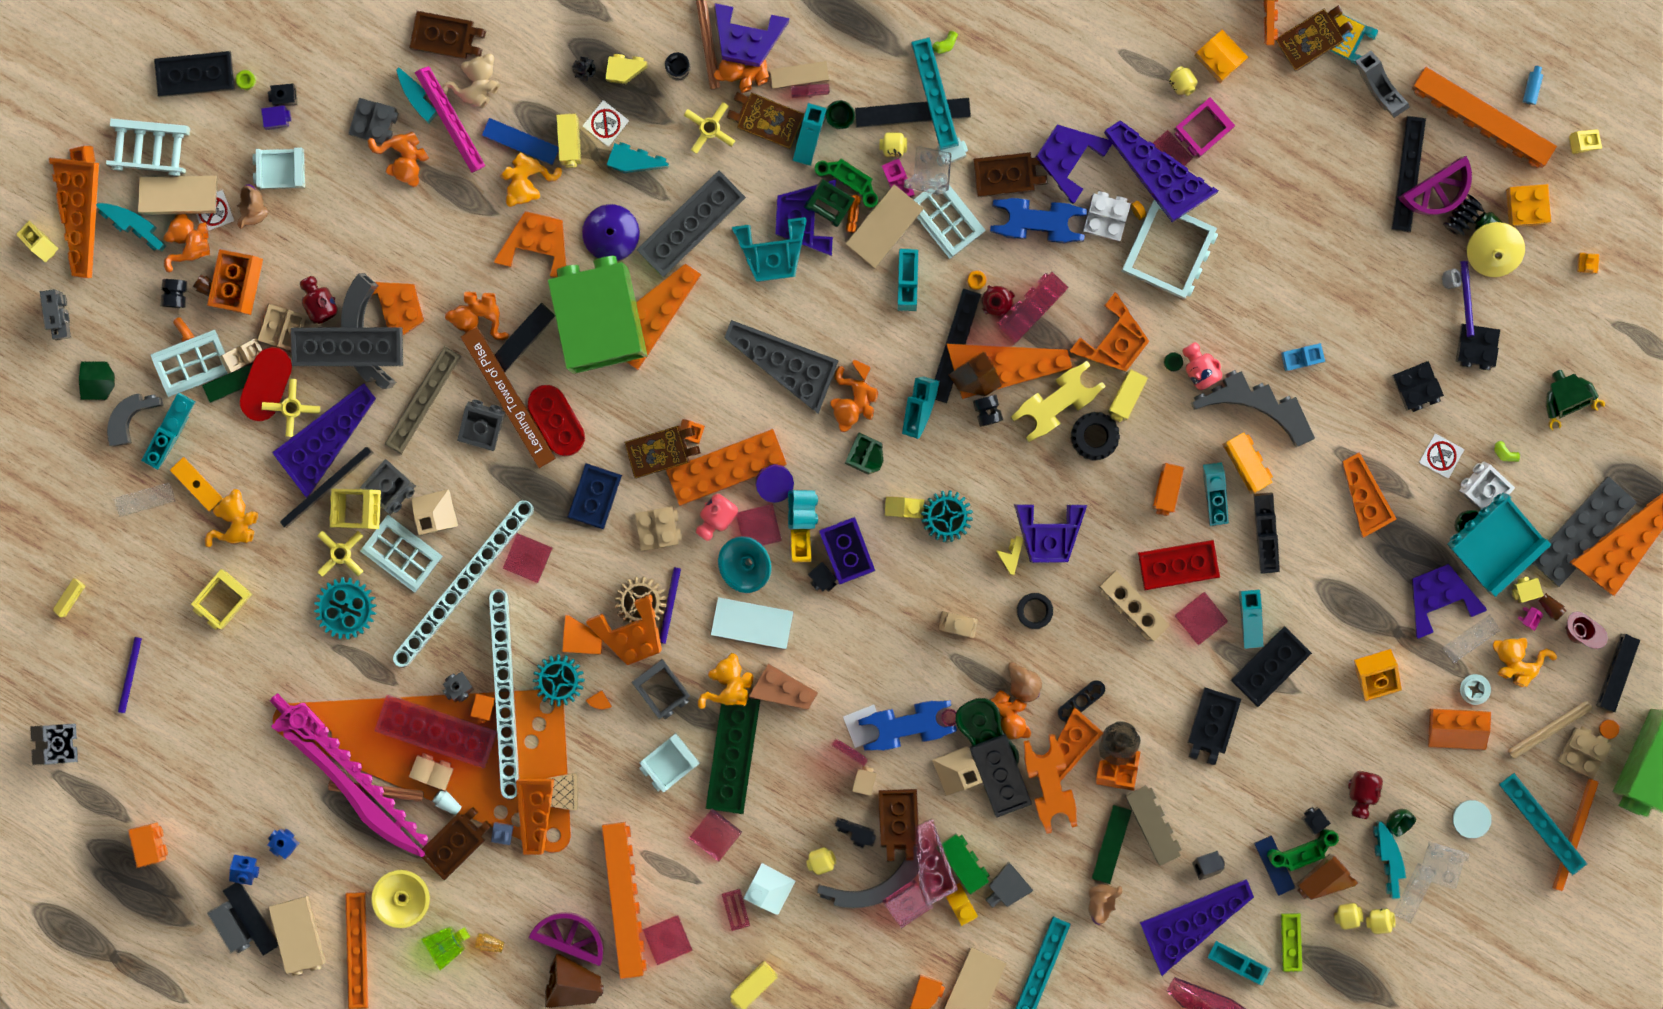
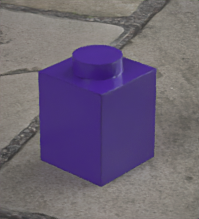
M285 106L261 108L263 126L266 130L289 127V122L292 121L291 112Z

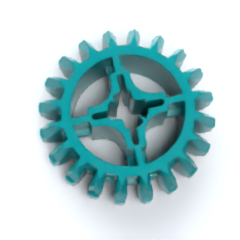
M941 491L940 498L935 493L934 498L936 500L933 501L931 498H928V502L931 505L924 504L923 506L928 509V512L921 513V515H927V519H922V523L928 522L929 524L924 529H932L929 533L930 536L934 532L937 533L935 540H938L941 535L943 536V542H946V536H949L950 542H953V535H956L957 539H961L959 532L961 531L966 535L967 532L963 528H971V525L966 522L973 521L972 517H967V514H971L973 511H966L970 503L963 505L962 502L966 498L962 497L961 500H958V492L955 494V497H951L952 491H948V496H945V492ZM947 500L957 503L962 511H951ZM941 502L942 513L931 516L934 506ZM945 506L949 513L957 514L950 518V526L942 518L937 519V517L945 514ZM963 516L962 524L957 530L953 531V519ZM932 522H944L947 532L938 530Z
M558 654L556 661H554L553 656H549L550 663L543 659L542 662L545 666L537 665L541 672L534 671V675L539 676V678L533 679V682L539 683L538 686L534 687V690L541 689L537 696L540 697L544 694L543 702L550 698L549 705L552 706L554 700H556L557 706L560 707L561 700L564 701L565 705H568V698L572 702L575 701L572 696L573 694L578 697L580 696V693L576 690L577 688L583 690L584 687L578 684L579 682H585V679H579L578 676L584 673L583 671H576L580 668L579 664L574 667L572 666L575 662L574 659H571L568 663V656L565 655L563 661H561V656ZM560 664V668L555 675L545 673L551 666ZM566 666L573 672L575 682L566 680L564 676ZM561 673V679H564L568 684L560 683L556 689V682H553L549 677L558 678ZM543 679L552 682L553 689L551 695L545 690ZM568 686L572 688L568 694L557 697L561 687Z

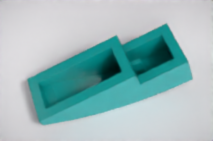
M398 67L396 71L405 95L419 115L430 124L438 115L436 109L425 100L428 95L424 88Z
M899 249L897 311H917L918 249Z
M927 377L915 378L913 395L907 399L902 430L903 435L916 439L920 438L931 415L939 381Z
M1218 941L1215 942L1208 956L1214 962L1261 986L1271 968Z

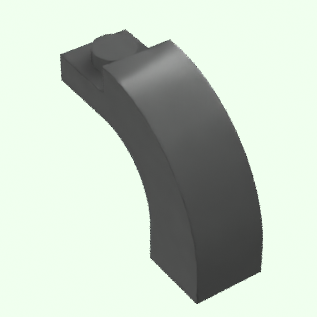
M1369 51L1355 61L1367 87L1385 111L1387 110L1393 118L1410 108L1408 102L1392 85L1384 71L1382 62L1372 51Z
M138 393L121 401L109 418L107 427L109 446L115 447L132 443L129 432L132 417L141 410L163 406L162 398L156 397V395H148L143 400L142 394Z

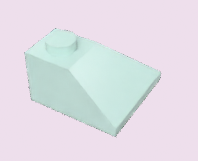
M762 863L744 899L778 915L796 881Z

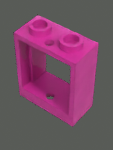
M1209 97L1174 128L1176 131L1174 134L1181 142L1185 141L1189 146L1187 147L1188 151L1194 157L1197 155L1200 158L1230 132L1235 125L1213 99ZM1206 108L1224 130L1201 149L1183 127Z

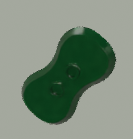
M973 699L960 706L956 712V725L969 739L972 746L1004 734L1001 728L999 709L989 699ZM1008 739L1013 755L1018 765V750L1015 747V745Z

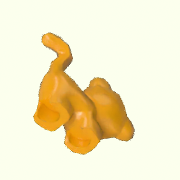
M520 152L511 162L515 167L511 168L508 166L500 175L503 180H509L510 178L512 180L507 187V206L512 207L516 204L538 200L540 192L527 178L540 172L547 181H556L561 177L562 168L557 167L554 173L550 174L547 168L541 165L538 160L527 157Z
M233 489L228 496L222 499L218 506L214 507V515L223 518L227 522H231L232 525L225 534L214 529L208 532L205 537L206 547L212 546V538L214 537L231 544L252 542L254 530L248 528V526L257 523L258 512L252 511L245 515L246 505L238 489Z
M1526 638L1505 639L1503 641L1495 640L1493 642L1494 651L1498 654L1499 659L1507 665V667L1500 668L1497 674L1505 679L1514 676L1513 683L1520 687H1527L1531 680L1538 675L1544 663V657L1547 656L1552 661L1557 659L1556 653L1546 648L1539 651L1535 663H1524L1522 660L1524 659L1525 649L1528 644Z
M731 653L726 659L720 661L715 669L709 671V678L717 680L722 685H727V687L720 695H714L710 692L701 694L698 700V708H705L707 699L725 705H746L748 691L744 688L752 687L754 677L752 673L748 672L744 673L742 677L740 676L742 667L736 654Z

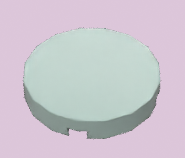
M1467 800L1455 808L1453 825L1460 835L1467 838H1478L1489 830L1491 814L1483 803L1476 800Z

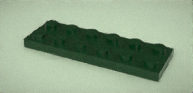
M748 698L745 706L721 703L705 809L744 814L761 700Z

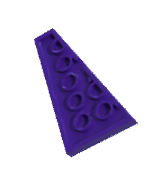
M1121 120L1104 131V134L1171 222L1176 221L1218 193L1219 190L1210 187L1204 182L1205 180L1201 177H1196L1188 171L1187 167L1167 153L1161 152L1152 142H1147L1139 136L1138 132Z
M365 383L272 452L306 498L311 495L376 400Z
M1247 879L1140 922L1161 976L1167 973L1184 956L1195 949L1219 926L1224 924L1233 914L1254 898Z

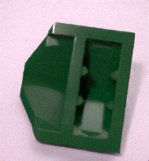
M81 361L79 372L80 399L107 400L115 387V374L107 361Z
M859 432L845 464L867 475L880 471L884 462L883 444Z

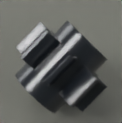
M583 56L580 57V61L575 60L572 66V71L575 74L574 77L583 81H588V77H593L596 72V67L593 64L594 60Z

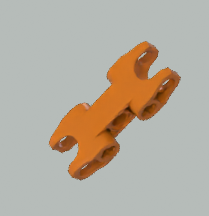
M1054 734L1049 735L1050 748L1043 755L1035 754L1029 740L1024 741V761L1029 779L1039 777L1043 797L1035 798L1034 800L1037 813L1047 834L1052 833L1051 819L1057 813L1066 814L1071 826H1077V808L1072 789L1062 791L1058 771L1067 768L1063 752Z

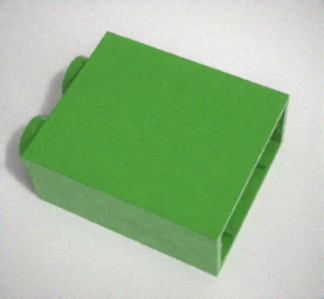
M616 256L596 259L593 261L594 269L580 272L579 265L561 267L556 270L557 278L548 279L566 368L573 374L648 357L629 268L623 262L617 263Z
M1650 709L1612 791L1622 796L1618 806L1647 818L1651 810L1663 812V710Z

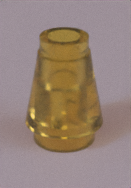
M485 932L483 934L478 933L475 948H478L479 951L502 952L504 941Z

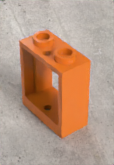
M1168 463L1162 464L1152 508L1157 510L1156 514L1169 516V513H1174L1185 467Z

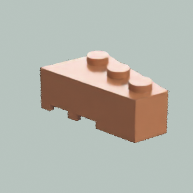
M768 663L749 697L809 709L818 692Z

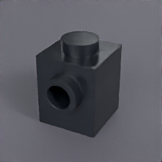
M293 83L270 86L271 91H268V100L272 102L274 107L298 105L296 86Z
M823 562L808 573L812 579L810 583L817 591L821 589L823 592L826 589L829 592L837 585L835 583L837 578Z
M1318 807L1309 808L1304 812L1305 816L1301 818L1314 835L1331 824Z
M1218 851L1197 857L1192 863L1199 881L1220 874L1225 869L1224 859L1219 855Z

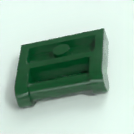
M821 179L811 197L805 203L804 208L808 211H814L829 220L831 225L838 227L855 198L826 180ZM817 199L839 211L835 216L815 204Z

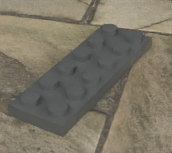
M718 170L637 251L664 278L746 197Z
M403 327L291 328L292 366H403Z
M1609 476L1606 477L1549 539L1551 546L1532 564L1557 587H1560L1576 569L1569 562L1574 558H1578L1586 549L1598 543L1637 502Z

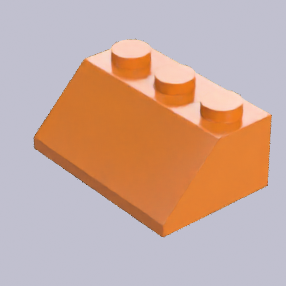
M219 249L207 306L251 315L263 259L253 255Z
M1430 708L1428 747L1486 750L1490 735L1491 712Z

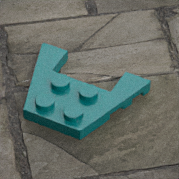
M806 217L788 219L790 239L753 244L751 225L732 227L756 282L795 277Z

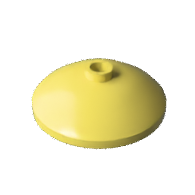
M1502 222L1483 225L1472 234L1467 245V257L1471 266L1478 273L1488 277H1501L1511 273L1520 265L1525 253L1524 240L1519 231L1513 226ZM1496 253H1501L1499 257H1495Z
M396 870L387 873L379 879L372 893V906L375 914L383 923L395 928H407L418 923L425 916L430 904L429 890L423 879L407 870ZM401 894L406 897V900L403 902L399 900Z

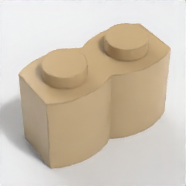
M422 753V756L417 755L409 777L445 791L454 768L450 767L451 763L440 760V763L432 760L433 756Z

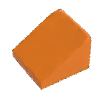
M81 146L70 149L71 160L96 163L93 146Z
M853 360V366L865 382L871 369L870 366Z
M683 419L680 430L694 427L696 434L684 439L699 444L705 426Z

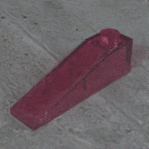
M933 819L916 826L919 885L926 906L958 890Z
M1177 977L1173 978L1167 989V992L1183 1008L1246 1009L1231 998Z

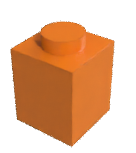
M476 694L471 716L475 717L474 721L485 723L486 720H491L495 706V697Z

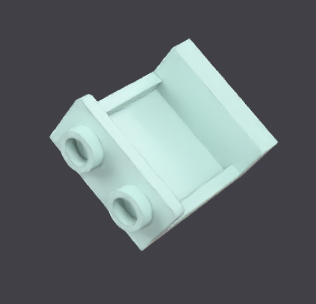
M302 147L278 150L256 149V154H253V165H256V173H253V183L256 184L257 188H305L304 149Z
M675 733L640 762L641 767L639 769L646 777L649 775L653 779L652 785L658 792L662 790L664 793L700 764V762Z

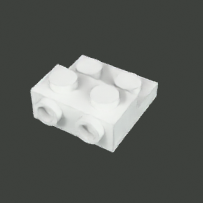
M1098 191V194H1093L1083 232L1120 242L1131 203L1127 202V198L1117 196L1116 199L1109 198L1108 193Z
M1483 461L1474 466V473L1470 478H1465L1461 482V489L1459 491L1469 501L1482 509L1490 505L1496 495L1502 492L1509 495L1515 487L1495 468Z

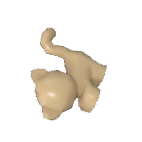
M489 53L483 57H476L470 61L463 62L461 70L467 74V77L473 84L461 90L454 81L446 82L441 87L445 95L449 89H452L455 95L460 97L463 102L474 104L482 109L485 108L490 101L485 94L487 92L495 94L501 87V84L497 81H489L493 74L494 56Z

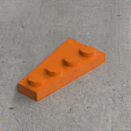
M1360 452L1342 461L1362 538L1395 521L1396 517Z
M519 778L516 780L523 855H542L544 853L554 779Z

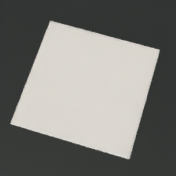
M874 705L843 716L855 748L877 740L879 737V730L875 725H859L858 719L877 712Z

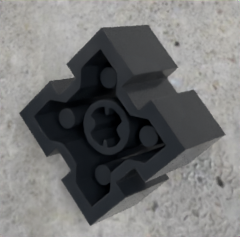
M76 724L30 726L31 742H35L36 748L31 750L32 765L78 762L77 747H73V739H77Z

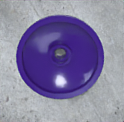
M614 204L603 205L594 209L587 216L582 229L583 242L587 250L598 259L616 256L617 261L628 257L635 250L640 236L639 225L634 215L626 208ZM609 228L614 230L612 235L607 234Z

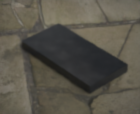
M231 51L154 59L158 97L235 90Z
M1284 626L1230 681L1259 707L1312 652Z
M1006 733L970 746V751L996 818L1032 805Z

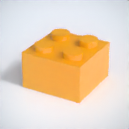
M1548 184L1516 186L1506 189L1509 225L1522 227L1551 223Z

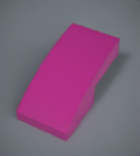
M899 158L882 165L890 188L895 184L910 198L915 196Z

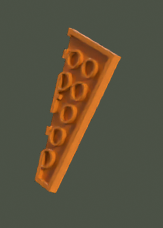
M49 158V162L53 165L54 174H52L53 182H56L58 190L56 197L61 223H64L66 231L64 238L65 241H68L69 246L68 258L71 274L75 277L92 278L99 163Z
M684 264L636 302L647 355L650 354L702 275L687 264ZM647 357L627 361V363L639 370Z
M946 344L954 371L982 352H985L995 367L1001 383V387L997 389L1073 368L1068 350ZM960 391L962 399L977 395Z
M1663 493L1648 503L1640 512L1633 514L1629 520L1621 523L1602 537L1598 543L1586 549L1582 555L1576 559L1574 558L1569 563L1610 595L1615 596L1663 530Z

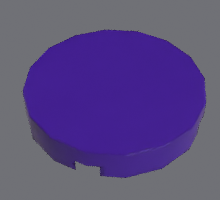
M773 464L759 472L755 484L761 498L767 502L777 503L788 498L789 490H793L794 480L787 468L782 465Z

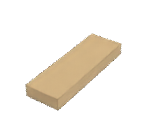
M826 61L770 69L773 89L829 81Z

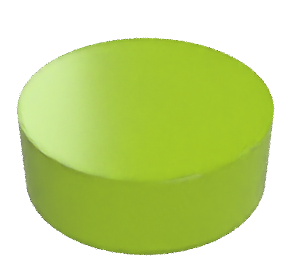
M248 70L240 71L236 76V84L243 90H250L256 83L255 76Z

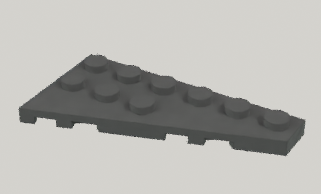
M731 320L724 338L819 414L839 360Z

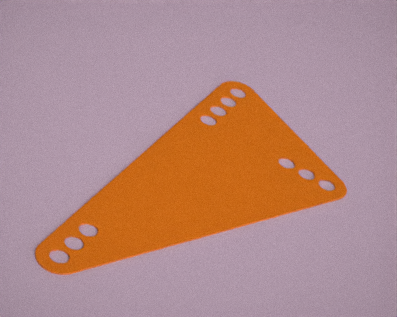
M545 689L551 695L552 690ZM541 690L514 691L519 778L546 779L568 774L564 702L561 700V706L558 707L557 701L554 700L553 711L548 714L543 713L540 710V703L545 695L537 696ZM509 691L500 692V697L503 699H507L510 695ZM495 692L479 693L495 697ZM469 693V697L462 702H454L452 698L448 700L445 695L303 702L325 724V727H328L332 733V738L339 739V749L350 751V761L361 763V771L404 789L421 790L424 793L423 797L432 801L441 789L409 777L417 755L422 756V753L433 756L432 760L439 763L440 760L451 763L450 767L454 768L445 791L462 806L458 813L465 815L474 807L478 813L472 819L481 823L488 821L492 828L495 822L513 825L511 818L515 813H519L518 797L507 799L501 793L496 702L491 720H486L485 723L474 721L475 717L471 716L477 693ZM288 703V704H289L290 706H295V705H298V704H300V703ZM504 707L501 710V716L503 718L510 717V710ZM278 710L273 715V724L282 715ZM536 717L545 719L546 727L544 730L536 731L532 727V722ZM504 727L502 735L508 738L512 735V730L509 727ZM292 730L304 742H314L327 756L332 757L315 739H304ZM277 731V733L284 737L283 731ZM528 735H535L538 738L539 743L536 748L529 749L525 746L524 740ZM505 746L503 749L504 755L507 757L512 756L513 749L510 746ZM507 765L504 768L505 774L512 776L514 768L511 765ZM510 784L507 785L505 788L506 793L513 795L515 787ZM503 805L507 808L508 815L506 818L497 819L494 816L496 806ZM550 807L547 831L551 828H556L560 831L561 837L557 842H550L546 836L545 851L559 852L569 844L571 838L569 809ZM514 826L512 836L522 840L521 827Z

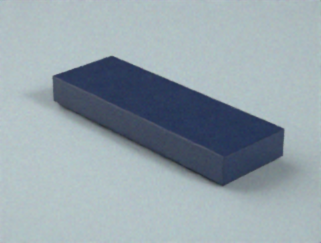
M1272 835L1255 842L1254 845L1277 895L1280 896L1295 889L1296 887L1287 867H1275L1267 857L1269 850H1278Z

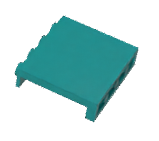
M1504 492L1496 495L1490 505L1482 508L1478 513L1479 515L1473 520L1468 521L1464 529L1454 534L1450 538V542L1447 543L1449 548L1486 591L1494 597L1503 591L1551 546V543L1541 536L1513 503L1512 497Z

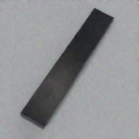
M969 98L947 100L952 119L971 117ZM927 101L855 108L857 128L932 121Z
M1406 116L1391 230L1411 232L1414 212L1408 209L1398 197L1418 184L1426 118Z
M963 288L946 344L966 345L980 301V293ZM945 344L934 380L939 381L935 400L947 404L953 386V381L949 374L954 370L947 345Z
M365 447L280 521L284 528L289 527L374 452L369 447Z

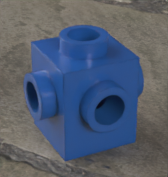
M280 829L278 832L274 830L268 838L270 840L268 843L269 851L277 857L281 855L284 859H287L299 845V842L293 838L295 835L288 829ZM280 840H283L284 845L280 844Z
M234 855L229 870V881L252 885L254 878H258L259 875L257 858Z

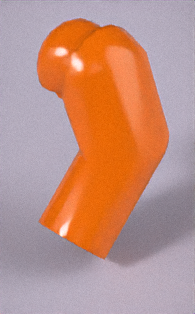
M178 317L173 321V324L183 336L182 342L194 338L193 333L182 318Z

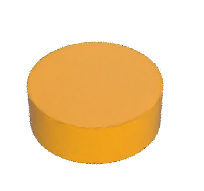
M1137 200L1131 203V209L1137 219L1142 220L1145 218L1147 213L1143 205Z
M977 270L971 272L967 278L968 286L973 290L982 289L986 284L985 274Z

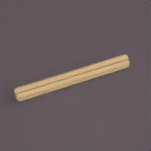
M1589 701L1581 703L1509 749L1510 756L1513 759L1519 757L1593 709Z

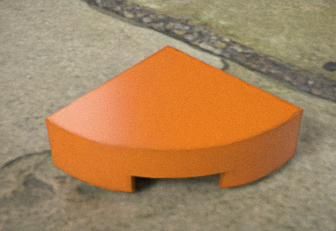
M603 690L586 700L590 706L596 709L612 707Z

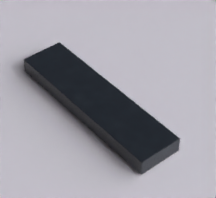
M234 883L224 889L225 896L261 954L264 956L279 946L277 939L243 884Z

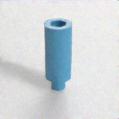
M1534 66L1533 72L1529 73L1523 103L1536 105L1543 79V74H1541L1542 67Z

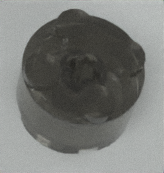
M1123 721L1115 722L1106 727L1099 740L1100 756L1114 765L1128 764L1137 753L1141 742L1135 727Z

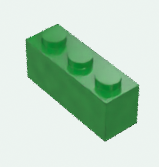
M955 833L937 847L971 895L989 882L987 878L990 875L984 866L982 868L978 866L976 862L979 859L973 850L969 852L965 847L968 843L963 835L958 836Z

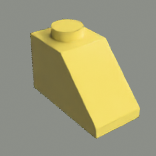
M30 221L16 234L44 262L52 258L59 249Z

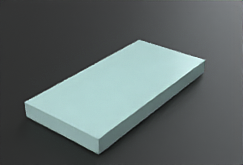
M718 597L711 635L787 649L793 611Z

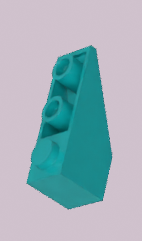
M808 103L792 161L811 166L827 108Z
M620 142L619 145L614 143L607 162V167L623 173L669 167L666 158L658 155L655 158L648 156L649 152L639 148L637 151L632 150L630 145Z
M1222 462L1204 464L1203 475L1210 526L1229 524L1226 477Z
M1260 590L1239 591L1244 649L1264 647Z

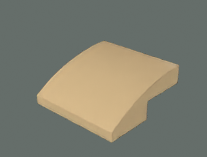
M268 304L257 340L291 351V328L303 327L307 315Z

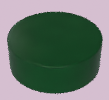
M1169 353L1164 358V366L1168 371L1176 372L1182 368L1183 358L1179 353Z

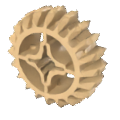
M637 576L634 577L635 583L628 579V587L622 583L621 586L625 590H617V593L622 596L621 598L615 597L616 601H620V604L615 605V608L621 607L622 609L617 614H625L622 621L624 622L629 618L628 624L633 621L642 619L632 616L637 611L634 604L636 598L633 595L637 598H642L653 593L656 597L655 619L659 621L660 618L657 616V613L664 614V611L659 610L660 606L666 607V604L661 603V600H665L666 596L660 597L659 595L664 590H656L659 583L652 586L653 579L651 578L648 583H645V576L642 577V582H639ZM645 586L649 590L643 595H638L632 588ZM627 594L633 599V605L629 611L625 607Z

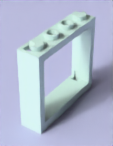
M1153 200L1122 268V272L1185 299L1186 296L1190 297L1195 286L1192 283L1194 278L1198 279L1202 272V268L1199 267L1202 261L1206 262L1210 251H1208L1210 243L1214 244L1218 234L1215 233L1217 228L1187 214L1179 218L1208 231V234L1183 290L1132 268L1158 209L1163 211L1157 202Z

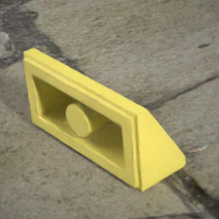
M75 578L72 579L53 608V611L59 617H66L86 587L85 584Z

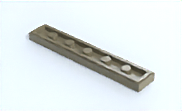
M445 346L443 347L385 445L400 454L403 453L461 358L459 354Z

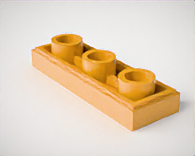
M185 457L170 469L209 512L224 499ZM196 481L200 482V486L198 488L194 486V483Z

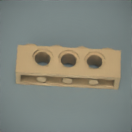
M1114 571L1099 586L1101 589L1099 593L1106 600L1110 598L1115 603L1113 607L1120 614L1124 612L1128 616L1126 620L1134 628L1138 626L1142 630L1140 634L1147 641L1150 639L1155 641L1170 626L1117 571ZM1118 588L1123 589L1125 592L1122 599H1117L1114 595L1115 590ZM1131 602L1138 604V610L1135 613H1131L1128 610V605ZM1146 615L1152 619L1151 625L1147 627L1142 624V618Z

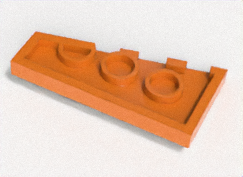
M1264 0V12L1266 13V16H1264V43L1266 45H1274V40L1278 39V30L1274 29V22L1278 21V10L1275 9V2H1278V0Z
M1075 707L1057 739L1067 768L1058 771L1060 782L1104 733Z

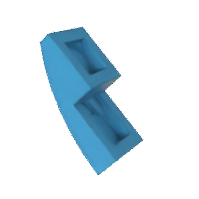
M1321 343L1281 353L1285 371L1325 362Z

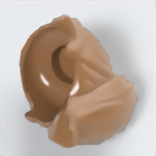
M245 185L241 189L240 203L237 205L241 214L237 221L240 229L245 225L261 223L269 214L267 207L264 206L262 194L253 185Z
M1009 662L1008 670L1011 678L1010 692L1012 695L1024 702L1036 700L1042 688L1041 678L1037 673L1018 666L1014 662Z
M1100 884L1089 890L1091 900L1088 911L1095 924L1101 925L1105 923L1110 913L1116 910L1115 898L1122 894V886L1115 888L1107 884Z

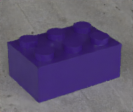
M855 517L819 530L839 585L875 571Z

